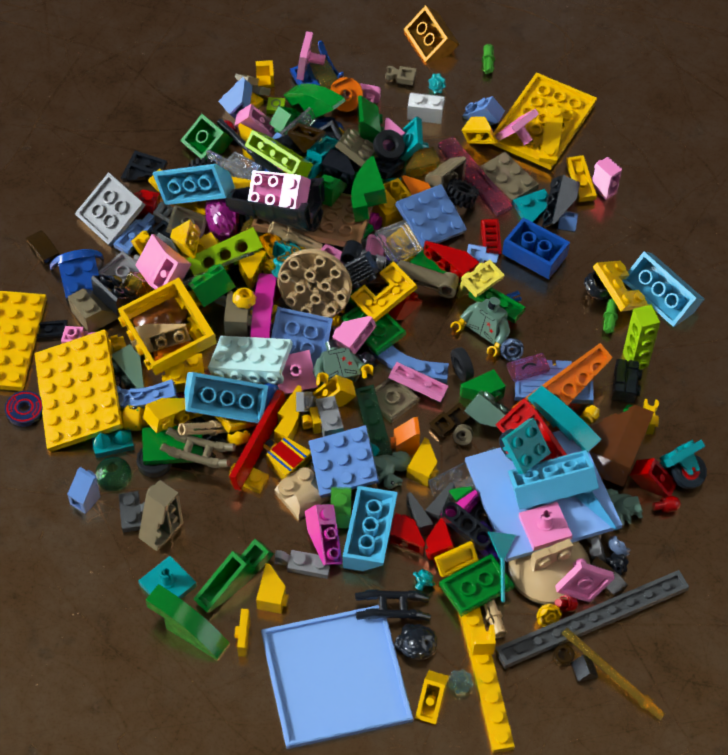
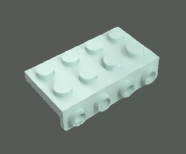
M220 336L208 369L212 376L253 383L282 384L284 381L282 372L293 343L291 339Z

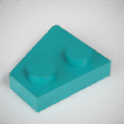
M545 189L513 199L512 204L521 219L524 217L534 222L537 218L540 219L546 211V201L549 195Z

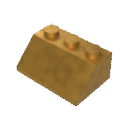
M426 5L404 28L426 63L449 56L459 46V42L438 11Z

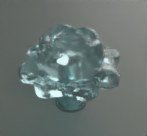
M464 669L452 671V675L449 676L448 680L450 683L449 688L451 690L455 689L457 694L461 692L467 693L469 687L473 686L472 675L470 673L466 674Z

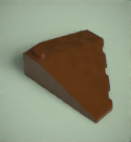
M633 405L623 413H615L604 418L600 423L593 426L592 424L588 425L602 439L589 451L601 478L623 487L626 486L653 417V411Z

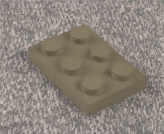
M349 127L335 145L336 148L361 167L374 153L373 143L369 140H364L360 137L358 131Z
M506 152L478 167V173L511 205L513 199L528 195L539 187V184Z

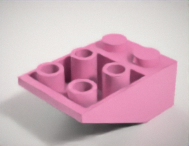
M253 170L248 201L298 210L301 203H307L311 179L301 175Z
M152 234L136 263L138 270L154 289L177 278L183 281L191 266L189 261L155 234Z

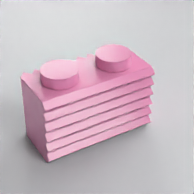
M609 157L599 160L595 164V172L592 177L595 191L606 200L617 193L622 168L614 164V161L609 159Z

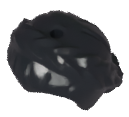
M596 271L589 273L584 280L587 293L596 300L612 298Z
M407 623L402 627V632L397 636L394 646L407 657H411L414 660H425L436 652L437 636L430 627Z

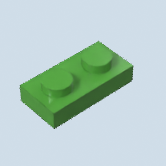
M331 487V504H334L337 528H349L351 520V487Z

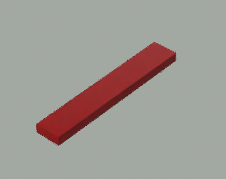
M282 390L275 392L229 475L234 490L241 491L264 448L265 442L269 439L278 423V412L287 401Z

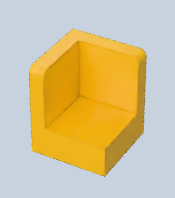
M273 60L256 61V76L259 78V86L266 88L274 87Z
M494 625L489 626V631L471 633L473 655L494 654L496 645Z

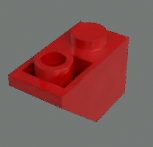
M412 292L391 309L388 314L394 320H404L423 301L418 298L417 293Z

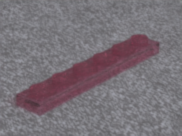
M453 136L438 143V148L447 159L461 156L466 157L465 180L468 183H473L472 186L475 185L477 187L479 196L497 217L512 210V204Z

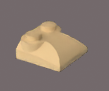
M309 468L296 470L281 480L274 489L277 497L298 521L305 517L307 509L315 505H323L330 500V496L320 497L317 480L314 478L313 471Z

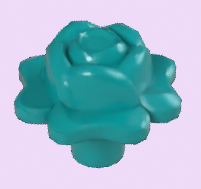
M440 73L437 75L432 74L431 79L428 80L429 89L434 94L442 93L443 89L446 88V79Z
M425 569L413 572L418 582L415 586L416 589L422 591L425 586H435L436 583L432 581L434 575Z

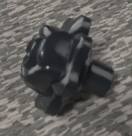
M364 351L362 354H356L365 365L377 366L374 362L376 357L372 353Z
M612 553L611 557L606 558V564L620 576L622 572H627L629 560L625 559L624 554Z

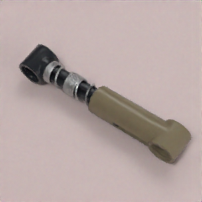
M349 240L344 245L340 260L345 264L367 251L363 249L359 242ZM378 254L376 256L372 255L381 271L394 261V259L391 261L387 260V257L378 256ZM403 260L396 263L415 284L438 291L439 295L444 298L455 296L459 284V277L452 272L443 274Z

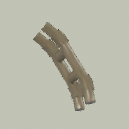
M171 427L167 429V435L179 442L186 443L183 451L162 443L160 450L168 453L169 456L208 465V467L212 468L230 467L229 459L212 458L210 456L213 449L218 452L235 451L236 445L234 443L214 442L191 435L181 436L177 430ZM193 445L205 447L202 456L191 453Z

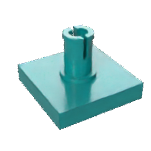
M416 116L402 129L405 132L402 136L405 149L399 159L407 161L417 151L426 153L429 149V144L423 141L422 119Z
M171 556L167 557L138 580L139 585L149 595L159 584L180 599L197 587V582Z

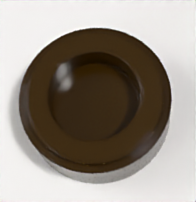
M564 644L557 646L553 653L554 662L561 667L570 666L575 657L574 650Z

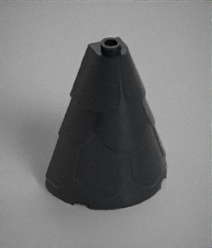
M324 178L311 179L307 203H301L298 210L248 201L250 187L232 189L226 197V206L232 212L256 220L262 219L270 223L275 222L305 232H315L319 228L324 210L321 206L323 205L322 201L325 202Z

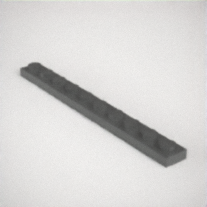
M679 570L500 645L495 648V652L504 669L686 592L689 589V585Z

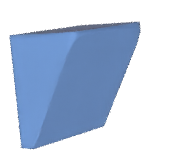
M565 211L559 218L558 229L574 232L576 230L578 214Z

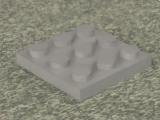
M108 172L76 211L75 215L112 247L114 242L128 228L146 204Z

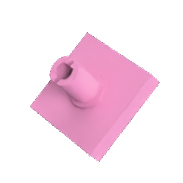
M306 31L299 56L298 80L304 79L309 62L322 66L325 63L326 55L311 52L313 33Z
M536 109L529 111L498 132L495 137L500 141L516 133L523 145L528 144L533 138L524 126L538 116L539 113Z
M310 350L289 354L282 372L284 381L282 384H277L279 390L284 392V395L292 394L298 385L301 386L302 391L318 388L313 374L314 368Z
M557 501L519 513L520 522L533 551L572 539L573 535Z
M580 558L573 563L574 568L555 586L558 593L591 602L615 577L612 571L587 564L585 559Z

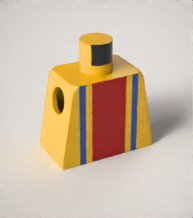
M283 438L278 444L272 439H268L263 446L268 451L266 454L267 465L280 480H283L300 468H306L312 463L311 451L289 438Z

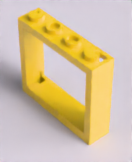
M180 278L118 308L121 316L118 318L122 327H127L128 331L126 333L131 342L135 340L137 344L135 348L140 356L144 355L145 360L143 361L147 369H152L155 375L217 344L214 332ZM178 295L203 336L155 361L130 319Z

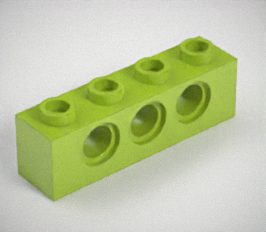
M255 130L251 131L245 144L247 148L288 174L301 175L307 178L314 165L270 136Z
M252 227L197 253L195 258L188 257L186 260L191 263V271L194 277L208 271L209 268H206L204 264L207 258H212L214 265L221 264L227 270V265L232 263L235 265L239 264L238 258L259 252L264 247L255 228ZM241 242H246L248 245V249L245 252H239L238 245ZM224 250H229L231 253L230 259L223 260L221 253Z
M652 304L633 309L623 349L625 359L627 361H638L639 369L641 370L649 366L660 325Z

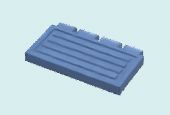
M519 359V364L515 365V401L524 399L572 364V361L556 360V365H552V360H537L536 366L528 365L522 370L523 365L533 363V359ZM593 380L571 403L593 404Z

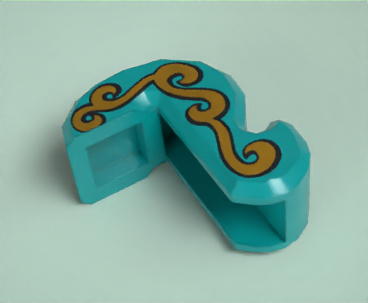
M278 240L274 242L273 256L275 259H273L276 268L272 270L273 276L278 278L280 267L284 261L294 252L301 250L300 247L290 241Z

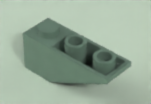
M129 344L113 353L111 356L114 373L120 374L123 384L131 389L144 388L141 358L134 348Z
M481 390L466 407L465 412L480 424L497 427L495 424L510 410L502 403L499 405L495 402L492 394Z

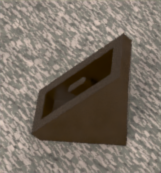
M298 123L287 134L305 154L307 150L326 135V131Z

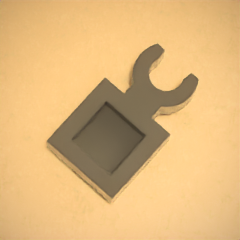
M388 66L385 79H396V83L413 85L416 68L400 66L399 69H396L393 66Z

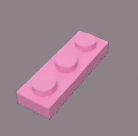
M396 362L388 377L439 402L442 401L449 387Z

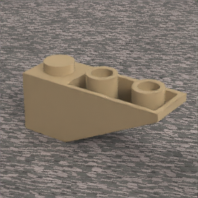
M144 324L135 327L150 353L191 340L186 324ZM134 340V341L131 342V344H132V347L134 348V350L137 352V350H136V348H135V346H136L137 344H136V342H135V340Z

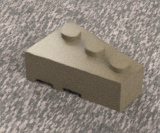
M161 480L155 485L150 486L147 491L139 532V539L157 551L183 524L179 493Z

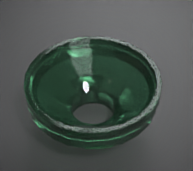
M109 457L98 464L95 475L97 476V483L101 488L108 491H117L128 485L132 477V471L124 459ZM109 465L118 466L115 472H108L106 470Z

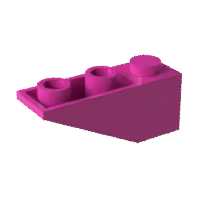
M334 504L315 505L305 511L307 531L323 565H342Z

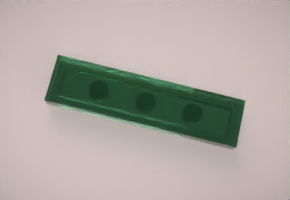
M374 384L355 389L363 422L368 429L370 442L380 450L376 457L385 454L392 455Z

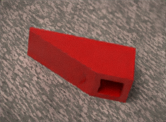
M430 241L424 242L425 256L434 261L441 270L456 274L459 277L460 284L462 276L467 272L471 273L479 264V261L466 251Z

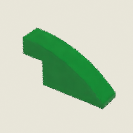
M308 83L296 85L284 94L291 106L299 103L310 120L335 110L346 101L344 97L330 89Z
M371 156L362 165L352 185L351 202L355 222L369 219L368 207L387 203L385 188L374 156Z
M257 539L252 541L243 554L232 551L193 600L207 613L213 611L244 587L266 565L274 553Z
M158 584L147 597V608L164 617L167 630L214 659L218 660L229 646L230 642L209 621Z

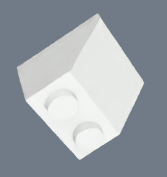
M410 93L407 120H413L417 116L422 119V122L441 124L445 96Z

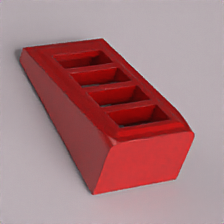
M481 220L482 246L497 247L487 249L486 252L496 253L501 256L499 220Z

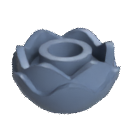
M510 338L503 342L500 352L502 357L509 361L518 360L523 355L524 346L518 339Z
M616 535L609 538L608 547L615 554H624L625 557L630 554L631 549L627 548L624 542L618 540Z

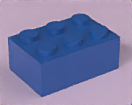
M523 217L504 240L502 254L549 279L568 256L570 242Z

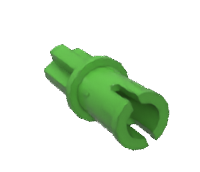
M487 44L483 48V71L487 75L493 73L494 46L491 44Z
M613 299L607 301V309L603 315L605 319L603 330L606 334L614 332L615 322L618 319V306Z

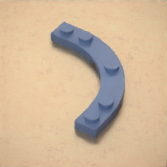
M393 345L378 356L372 352L382 364L391 370L396 362L441 383H447L449 363L415 359L400 352Z
M172 379L150 387L130 388V390L117 386L121 409H124L127 405L145 409L146 404L158 399L178 398L175 382Z

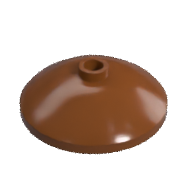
M174 296L133 317L132 322L135 327L144 324H183L187 317V309L182 310Z

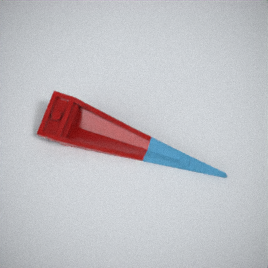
M525 398L495 424L504 433L509 429H516L529 418H534L551 452L540 462L567 455L541 415ZM593 492L574 495L614 530H617V527Z

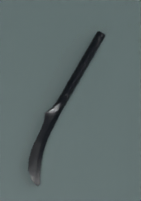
M222 119L217 121V125L255 159L256 164L261 165L269 172L285 173L274 167L262 156L245 146L246 141Z

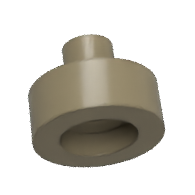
M465 424L458 425L453 432V439L459 445H467L473 438L472 428Z

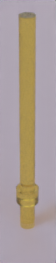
M565 628L561 634L632 695L644 710L648 709L659 720L665 715L648 695H643L570 629Z

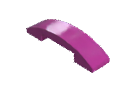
M259 273L255 290L256 302L253 306L250 337L270 338L273 303L278 279L273 274Z

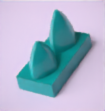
M120 430L119 432L107 435L99 433L97 437L92 438L96 458L135 450L130 430Z

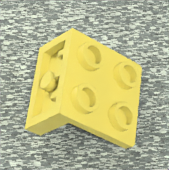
M491 260L485 263L481 262L471 273L467 272L462 276L456 296L460 299L470 291L477 298L501 281L505 275Z

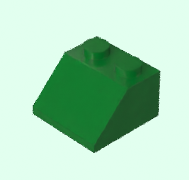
M358 96L359 134L364 140H369L373 143L377 134L384 130V127H380V124H383V115L379 114V107L363 96Z
M201 114L180 141L199 158L207 160L210 157L223 153L233 139L212 120Z
M221 264L211 266L206 273L194 277L192 282L189 283L193 293L203 307L236 287Z

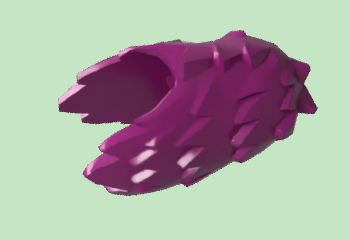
M226 198L206 200L205 212L209 232H212L214 237L220 242L239 234L240 214L229 210L226 206Z

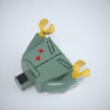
M496 297L470 305L460 316L461 319L452 322L450 326L453 328L458 324L459 329L456 332H460L464 329V323L467 322V327L492 344H495L487 348V354H491L495 350L493 357L500 356V346L506 341L510 333L507 320L508 313L499 306L500 300Z
M330 340L325 343L327 351L322 352L321 356L316 360L313 369L316 385H320L321 382V386L324 383L328 385V381L335 375L350 379L352 382L357 381L361 375L360 373H362L364 379L367 378V373L372 376L374 375L372 365H365L347 347L338 349L336 340Z

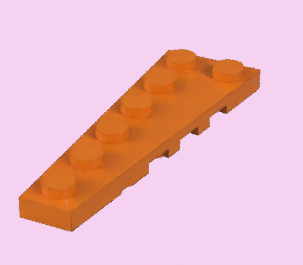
M599 343L542 386L568 406L613 357ZM530 393L528 396L525 397V399L534 407V405L527 399L532 394ZM534 407V409L541 415V417L543 418V420L545 421V423L547 424V426H549L550 423H549V422L543 417V415Z

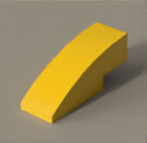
M299 385L278 412L279 424L274 430V440L278 443L283 438L293 440L298 430L302 413L296 412V392H302Z

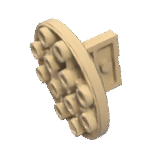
M303 249L294 252L284 261L278 273L279 292L285 303L292 310L330 318L340 313L350 299L352 292L350 275L340 260L328 252L318 249Z
M570 539L536 551L532 555L509 561L508 573L514 587L523 596L536 603L555 605L556 599H567L566 597L560 598L564 594L558 593L555 585L574 568L573 563L577 559L583 558L587 564H590V560L580 542L572 543Z

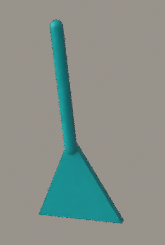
M488 532L501 561V602L504 603L505 557L516 535Z

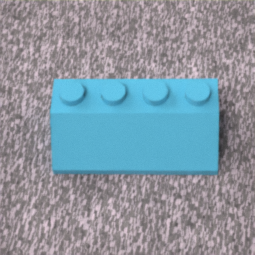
M217 164L155 171L152 173L165 205L226 198L232 189H235L230 172Z
M643 252L628 271L630 276L626 280H622L632 290H640L645 296L649 305L652 304L653 309L673 327L691 316L705 300L659 258L649 252Z
M188 372L184 391L185 409L187 412L259 423L265 410L268 385Z
M586 450L539 462L524 474H519L517 469L508 471L519 510L531 509L536 505L550 504L554 500L568 499L577 494L590 493L595 489H599L595 469Z
M363 486L357 487L343 552V568L365 571L384 565L398 492Z

